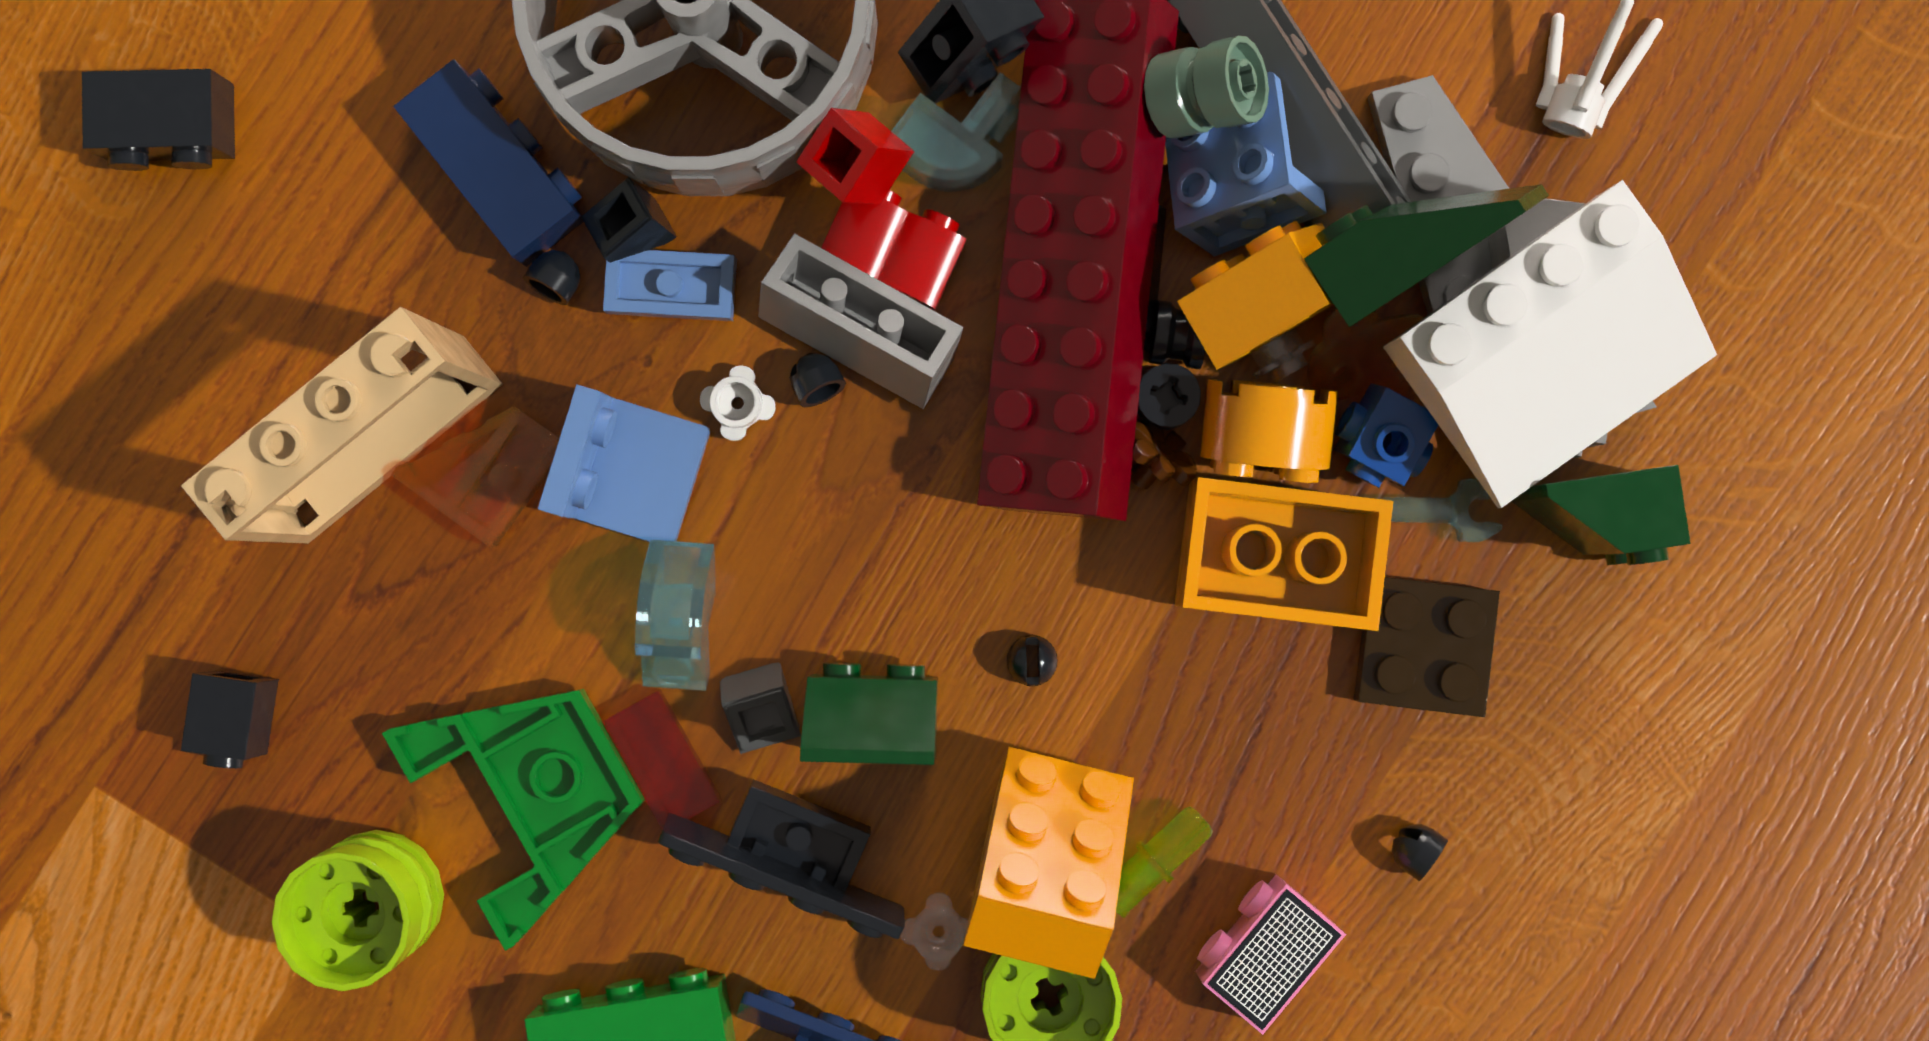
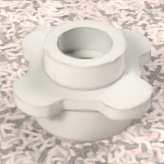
M743 365L733 367L730 370L729 377L719 381L715 387L707 386L700 395L701 407L713 413L721 424L720 432L722 436L731 441L743 439L747 428L758 420L766 421L771 419L776 409L774 399L769 395H764L755 384L754 371ZM740 397L743 399L744 405L741 409L733 408L732 401L734 398Z

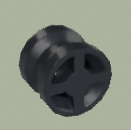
M1158 300L1155 333L1152 335V343L1149 350V363L1162 365L1169 359L1179 360L1187 368L1200 370L1205 356V349L1182 309H1176L1170 301Z
M1165 363L1153 367L1141 378L1138 417L1143 423H1151L1166 431L1180 427L1195 415L1200 405L1201 390L1197 379L1188 369L1178 364Z

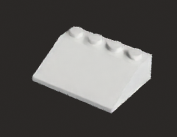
M1623 180L1588 201L1383 346L1498 508L1504 507L1717 355L1663 235Z

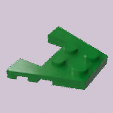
M584 689L397 726L382 733L410 783L423 778L469 751L532 860L533 868L477 900L505 951L516 945L646 800L644 793Z

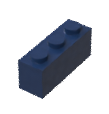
M453 59L393 107L509 254L527 267L541 253L549 250L584 222L581 217L582 215L573 205L582 196L558 167L548 174L534 155L543 147L519 118L509 124L495 106L504 98L482 70L478 68L470 75Z

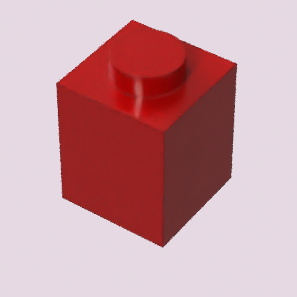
M831 107L796 163L843 203L881 204L915 151L869 112Z

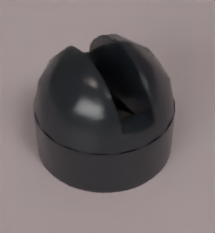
M550 250L541 253L532 262L523 279L532 289L545 298L560 305H567L577 290L581 277L579 268L572 257L564 251Z
M808 353L801 357L792 367L789 377L792 390L802 407H813L822 404L839 394L846 385L837 365L828 356L820 353Z
M1026 635L1013 642L1008 650L1006 661L1008 670L1016 681L1026 686H1038L1047 682L1054 675L1058 659L1057 653L1049 641L1038 635ZM1026 645H1038L1037 663L1039 677H1027Z
M1412 824L1400 829L1398 838L1393 840L1391 850L1395 862L1406 873L1421 881L1442 853L1448 839L1423 824Z

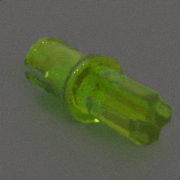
M1192 807L1185 808L1146 845L1142 841L1135 845L1139 851L1122 866L1116 912L1122 918H1125L1129 911L1164 879L1168 883L1175 878L1171 873L1212 836L1213 830L1197 810Z

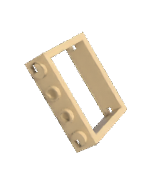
M399 307L188 479L181 487L225 540L309 544L495 392L503 383L464 336ZM411 350L427 355L428 358L412 371L401 360ZM457 379L477 387L470 393H467ZM306 501L319 515L307 526L296 514L298 512L297 508Z

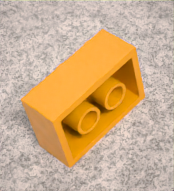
M1202 477L1194 478L1188 487L1174 606L1378 631L1394 501Z
M1008 747L993 799L963 946L1095 979L1114 930L1134 778Z

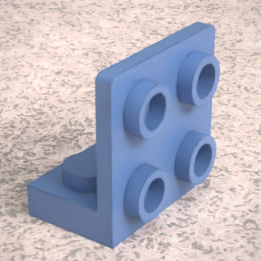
M1267 72L1269 85L1268 105L1263 117L1256 123L1231 128L1213 127L1206 133L1181 138L1166 137L1165 145L1175 230L1214 257L1246 245L1276 226L1280 225L1282 228L1296 220L1300 224L1327 213L1324 191L1292 165L1281 80L1273 72Z
M576 384L538 510L561 517L581 520L665 547H673L678 539L710 436V430L704 425L619 400L603 392Z

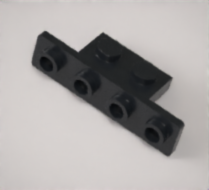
M754 779L729 836L676 814H668L658 843L668 847L669 854L683 863L692 866H703L704 863H708L728 871V876L743 887L752 890H763L764 887H768L788 895V900L803 911L812 914H822L825 910L848 919L847 923L850 927L869 937L881 938L885 934L899 939L905 927L903 906L849 884L871 835V827Z

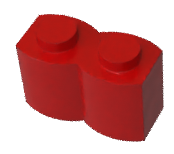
M891 190L888 191L881 204L842 202L821 248L936 311L966 245L967 239L956 233L960 224L950 217L931 209H925L922 217L910 213L899 207L902 198Z

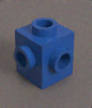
M1370 383L1360 403L1352 402L1342 414L1335 430V435L1340 437L1333 450L1351 459L1345 470L1378 488H1380L1385 478L1405 486L1410 476H1418L1427 465L1433 452V444L1429 441L1436 431L1438 423L1428 409L1388 387Z

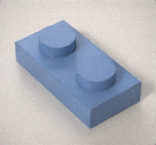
M647 250L611 263L606 260L603 311L607 314L733 321L737 258L735 255Z

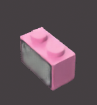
M1277 874L1268 884L1261 880L1250 889L1238 907V910L1243 915L1227 934L1222 929L1213 934L1202 947L1197 957L1202 964L1197 968L1196 973L1202 984L1262 1035L1346 935L1334 922Z

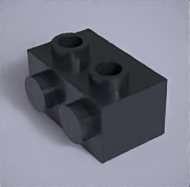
M939 0L900 48L898 54L931 106L962 91H965L968 97H973L992 86L1000 78L1001 75L997 71L999 66L1015 59L1029 47L1030 43L1026 36L1044 18V15L1034 0Z

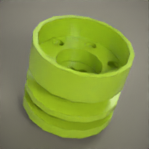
M382 830L353 834L314 856L289 874L276 895L272 916V927L277 948L295 973L317 987L347 991L370 986L426 943L439 923L444 900L439 870L424 848L402 834ZM365 891L368 900H364L363 893ZM374 902H378L379 909L377 911H375Z
M992 953L983 969L980 996L989 1036L993 1041H1112L1120 1026L1122 995L1115 971L1104 957L1095 979ZM1048 978L1053 986L1060 985L1061 983L1065 985L1064 988L1057 992L1060 1003L1056 1006L1048 1008L1043 1000L1034 1003L1031 1001L1032 998L1039 994L1036 983L1040 979Z

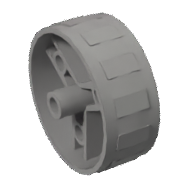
M512 0L515 34L530 75L535 81V86L560 122L574 137L579 139L597 155L605 165L648 187L684 196H731L768 187L802 169L796 161L830 108L856 110L873 65L878 28L875 0H855L851 34L841 60L838 62L750 0H622L556 32L553 29L557 0ZM666 18L675 35L641 47L635 38L636 34L659 20ZM738 20L758 36L752 42L748 53L744 56L738 55L743 43V32ZM621 43L625 45L621 57L614 63L607 65L597 63L599 53L608 44ZM778 57H788L797 62L794 71L782 79H772L764 75L766 66ZM693 62L703 68L718 69L792 122L784 129L746 148L713 156H666L630 147L594 128L580 114Z

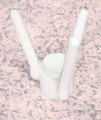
M1634 0L1620 1L1587 76L1568 74L1565 82L1562 84H1558L1565 19L1561 13L1554 14L1548 39L1543 87L1535 105L1546 110L1542 121L1543 124L1561 134L1581 139H1590L1594 129H1602L1610 107L1653 44L1654 39L1663 27V21L1655 18L1650 22L1602 94L1604 85L1600 83V80L1625 27V22L1633 7Z

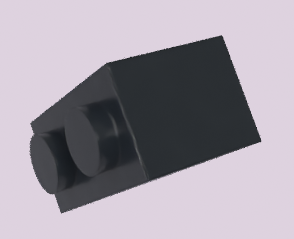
M212 69L82 72L83 149L108 160L109 168L125 171L149 169V161L171 160L172 166L177 168L209 169L212 168V159H235L234 84Z

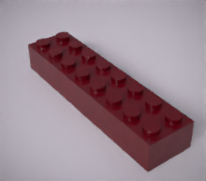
M1034 0L1043 13L1044 18L1026 36L1030 45L1025 50L977 505L1008 511L1126 521L1166 136L1158 131L1146 105L1144 90L1145 73L1152 58L1158 54L1175 50L1179 10L1167 0Z

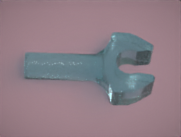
M1478 479L1458 481L1456 491L1448 498L1382 497V500L1394 501L1391 522L1448 523L1455 529L1459 542H1481L1498 533L1503 528L1500 523H1478L1469 516L1468 509L1473 500L1491 499Z

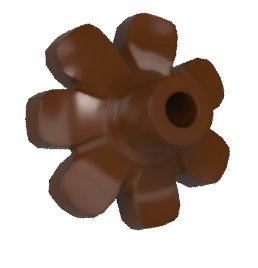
M1142 421L1136 422L1133 459L1137 464L1131 470L1132 482L1142 489H1148L1157 478L1163 483L1173 478L1182 486L1189 485L1197 475V467L1191 455L1182 451L1187 444L1184 439L1173 430L1165 437L1164 431L1155 425L1147 422L1143 423Z

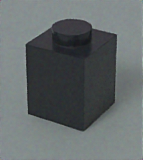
M218 670L193 673L181 751L204 754V765L219 768H243L244 760L266 755L268 753L279 679Z

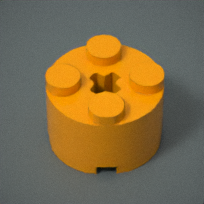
M1208 379L1200 456L1211 459L1210 468L1214 469V473L1253 477L1255 465L1274 467L1273 474L1279 475L1281 480L1318 483L1320 470L1330 469L1338 391L1321 388L1319 401L1314 400L1315 390H1306L1304 386L1232 380L1231 392H1222L1223 381Z

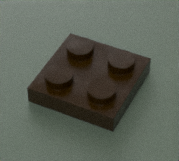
M1385 577L1379 630L1362 629L1354 701L1485 717L1500 591Z

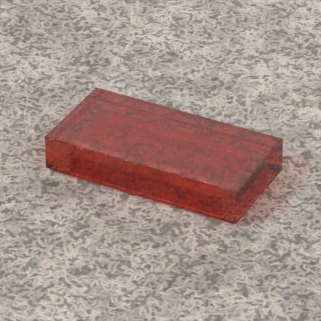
M662 690L654 692L603 721L606 730L661 829H663L669 813L690 819L722 800Z

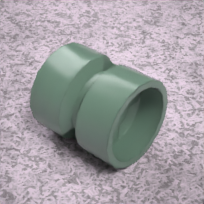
M1238 35L1212 41L1207 46L1199 49L1186 47L1158 54L1150 60L1145 73L1144 90L1150 117L1158 131L1167 138H1181L1206 133L1213 127L1231 128L1256 123L1263 117L1268 105L1269 85L1263 57L1255 43L1247 36Z

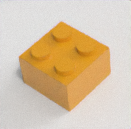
M1297 220L1282 228L1280 225L1276 226L1245 245L1250 257L1245 258L1244 254H1240L1227 262L1225 259L1221 260L1190 279L1196 290L1177 302L1216 370L1253 353L1334 305L1304 260V258L1322 247L1316 237L1319 232L1325 229L1322 222L1305 228H1301Z

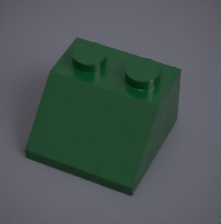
M1679 465L1535 485L1512 500L1514 504L1583 555L1605 554L1607 565L1624 563L1636 565L1669 560L1667 547L1691 544Z
M823 663V674H811L807 677L800 762L934 765L937 735L938 677H925V665L887 664L886 676L861 675V664Z

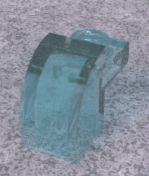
M1000 72L962 123L920 93L891 131L915 151L902 171L924 186L945 192L969 190L988 181L1000 170L1003 154L991 146L989 142L993 138L997 142L1002 143L1017 124L1019 109L1016 106L1019 103L1021 87Z
M650 540L640 579L635 626V655L641 656L643 686L706 691L710 675L708 625L716 594L714 544Z

